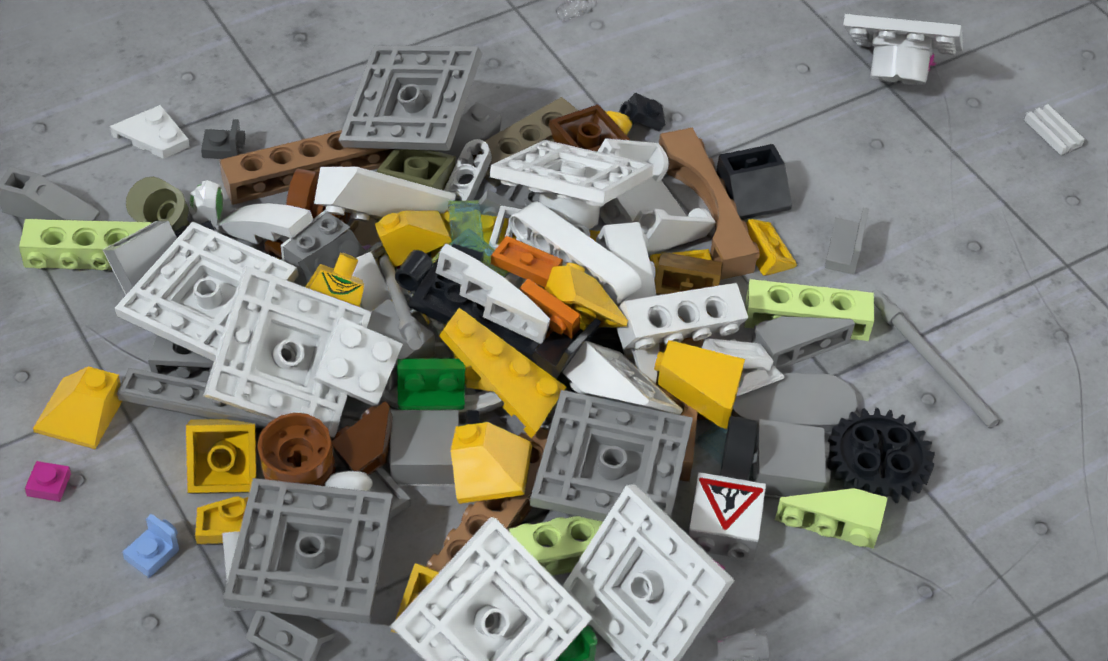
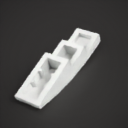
M264 203L238 208L215 227L218 232L259 244L265 238L276 241L282 235L294 238L314 220L310 210L290 205Z
M445 243L439 253L436 273L461 284L459 295L484 306V318L542 344L545 341L550 318L528 296L503 276L477 259Z

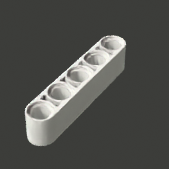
M534 201L509 218L511 231L518 239L525 244L563 259L562 266H566L567 263H574L584 267V273L596 278L616 305L641 289V279L631 266L542 203Z

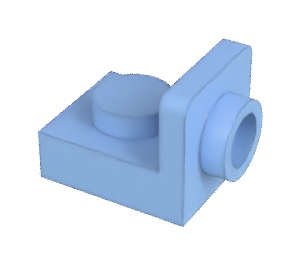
M153 514L146 518L148 529L123 551L124 560L148 578L179 552L178 533L175 527L165 519L161 521Z

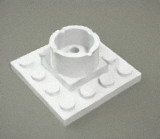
M845 14L843 26L851 39L856 42V45L866 47L874 45L871 78L892 83L902 81V84L914 85L926 84L933 48L938 49L940 54L955 55L956 51H962L963 35L961 25Z
M543 140L492 164L490 177L500 179L504 185L516 186L521 184L529 186L530 191L540 192V203L570 224H581L588 229H592L598 224L600 206L652 177L654 165Z
M192 221L118 303L115 311L118 317L214 361L243 268L249 266L292 283L299 276L298 269L289 263Z
M249 266L244 267L203 396L272 420L290 413L309 414L321 420L328 428L330 438L333 439L338 429L347 394L313 379L339 319L343 317L367 328L371 311Z
M635 484L626 485L562 587L592 617L588 623L625 661H680L734 582V579Z
M490 517L390 627L424 661H555L592 617L496 518Z

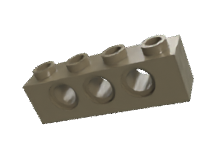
M560 97L485 140L489 146L492 159L484 178L495 188L501 185L500 179L490 177L492 164L543 140L554 142L549 121L579 110L563 97Z

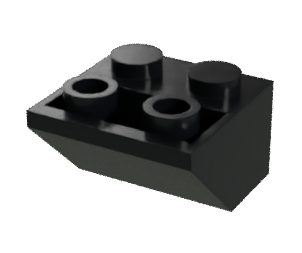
M774 144L719 155L716 173L719 179L722 178L724 180L726 192L729 198L735 201L737 213L741 220L786 211L792 208L785 163Z

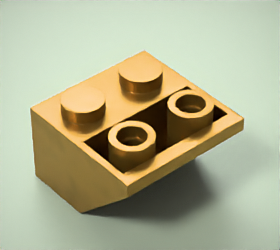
M661 252L655 282L656 295L719 286L722 262Z

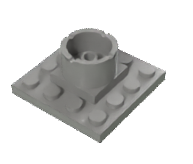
M373 46L339 138L341 145L349 148L450 151L482 57L479 46Z
M561 390L531 494L530 506L604 522L626 485L635 484L671 518L693 418Z
M253 478L223 597L224 607L370 623L393 505V494Z

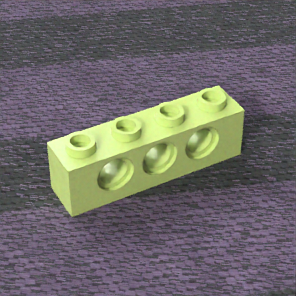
M25 219L19 244L24 268L112 270L103 249L150 225L151 222Z
M750 279L745 301L748 319L745 321L744 327L754 328V326L765 320L770 321L781 316L852 319L855 325L851 339L869 341L874 324V293Z
M580 516L570 518L558 517L543 523L521 524L515 528H510L509 532L553 576L572 572L603 521Z

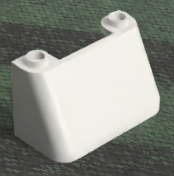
M605 138L597 152L654 165L652 177L600 206L599 215L606 225L640 222L642 233H645L648 239V256L703 238L710 232L716 223L706 209L695 208L687 216L662 182V178L669 167V161L666 152L659 143Z

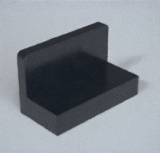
M595 318L584 331L580 328L572 339L564 333L559 334L553 331L534 351L530 360L557 379L584 341L590 342L601 321Z

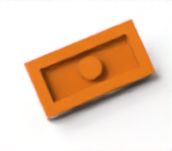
M505 236L492 253L490 264L546 287L552 268L562 266L563 259Z
M529 279L521 285L520 291L528 296L550 318L549 327L559 334L564 333L572 339L580 330V314Z

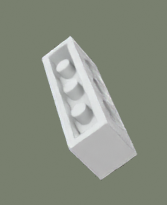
M737 283L624 301L618 308L627 318L628 323L626 327L616 328L623 349L636 347L637 351L653 347L655 343L664 342L667 346L668 340L681 342L684 338L692 337L694 341H698L711 336L712 333L720 332L721 336L733 334L739 330L738 326L748 319V315ZM650 320H652L657 327H655Z

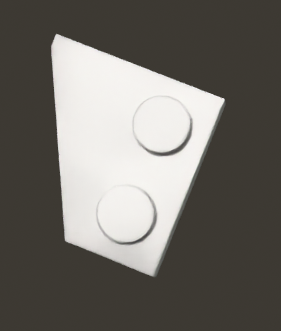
M161 105L110 126L111 135L114 138L119 139L120 136L132 140L133 146L142 150H149L153 155L162 159L190 148L189 139Z

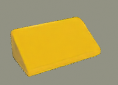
M749 219L746 222L748 234L752 242H756L759 248L760 255L759 259L756 260V266L762 275H772L796 267V261L770 222Z

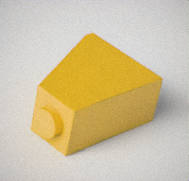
M668 340L665 352L659 351L655 362L654 370L659 371L658 385L720 428H728L745 359Z

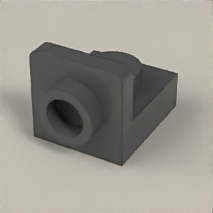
M233 119L231 130L205 129L201 147L202 158L224 159L239 154V149L245 147V131L240 130L239 119Z

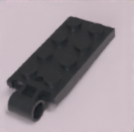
M413 250L410 252L395 274V280L402 288L415 291L413 296L407 301L409 308L446 325L456 311L461 308L525 357L531 358L534 351L541 345L540 343L484 318V306L459 295L461 284L436 273L438 259L432 264L431 258L423 251Z

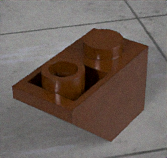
M386 401L379 406L373 405L362 414L361 420L353 426L343 427L336 433L334 440L331 442L335 454L349 471L363 472L369 476L387 462L393 415Z

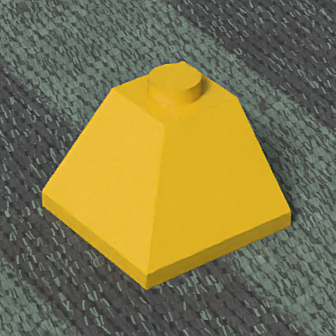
M402 211L391 213L375 223L378 235L394 268L401 265L413 250L428 253L444 246L445 243L452 242L439 211Z
M567 263L566 266L552 268L545 290L578 312L581 323L589 326L597 318L601 321L598 328L627 326V318L596 278L584 273V267L574 263Z
M88 366L62 378L34 425L33 431L38 434L96 449L122 403L117 395L121 386L119 375Z
M190 419L186 425L187 493L250 492L253 478H257L255 423L229 419Z
M489 422L456 426L451 446V458L458 503L524 495L532 451L531 442Z

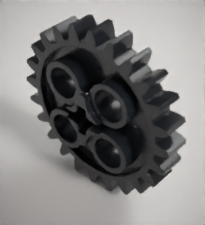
M864 408L861 411L860 417L854 412H850L848 420L841 418L839 425L833 427L831 436L828 438V459L830 460L828 469L836 470L835 480L845 479L844 490L854 487L883 497H891L896 504L899 503L901 494L910 500L913 491L919 494L923 485L928 484L935 465L933 463L935 452L929 451L932 442L923 441L926 432H915L916 422L905 424V415L903 414L897 419L893 418L892 410H889L886 416L881 415L879 408H875L873 415H870ZM878 433H879L880 436H881L880 450L877 449V446H878V443H879ZM880 462H883L881 468V475L883 478H881L879 474Z

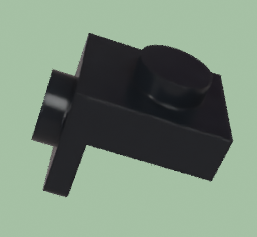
M636 92L619 109V113L629 117L632 125L638 122L656 131H660L666 125L663 105L654 99H649Z

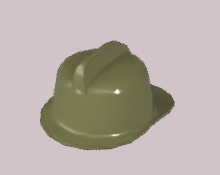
M154 176L144 177L130 188L126 197V208L128 214L135 221L151 222V224L155 221H169L174 232L182 226L188 227L190 225L187 220L189 207L184 194L178 188Z

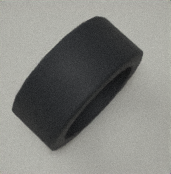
M730 417L720 476L748 481L756 441V420Z

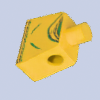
M340 253L334 268L323 264L317 267L306 288L360 307L364 283L360 278L352 276L359 260L351 255Z

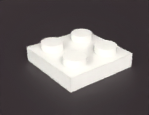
M341 317L313 380L372 406L378 405L403 344Z

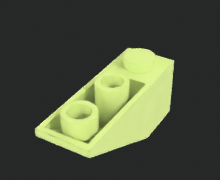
M855 488L781 497L775 521L782 522L790 527H799L817 532L821 536L848 541L856 546L874 549L888 498Z

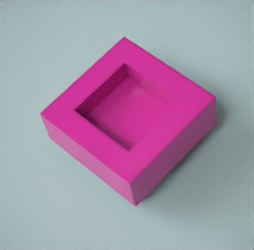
M36 461L25 486L26 495L28 497L60 502L71 476L69 466Z

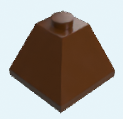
M599 104L549 121L553 140L556 143L597 152L605 138L630 141L628 136Z

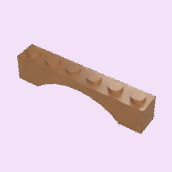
M693 127L661 133L659 144L666 152L669 161L666 173L693 189L704 201L716 222L710 254L713 261L722 262L720 280L754 273L756 260L759 259L760 255L756 242H752L748 234L746 222L740 219L735 201L729 198L724 180L722 178L719 179L715 171L713 159L708 158L705 152L703 140L698 138Z

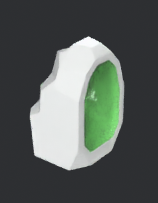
M206 180L190 192L189 218L191 222L202 224L210 220L214 228L221 222L224 199L220 184Z

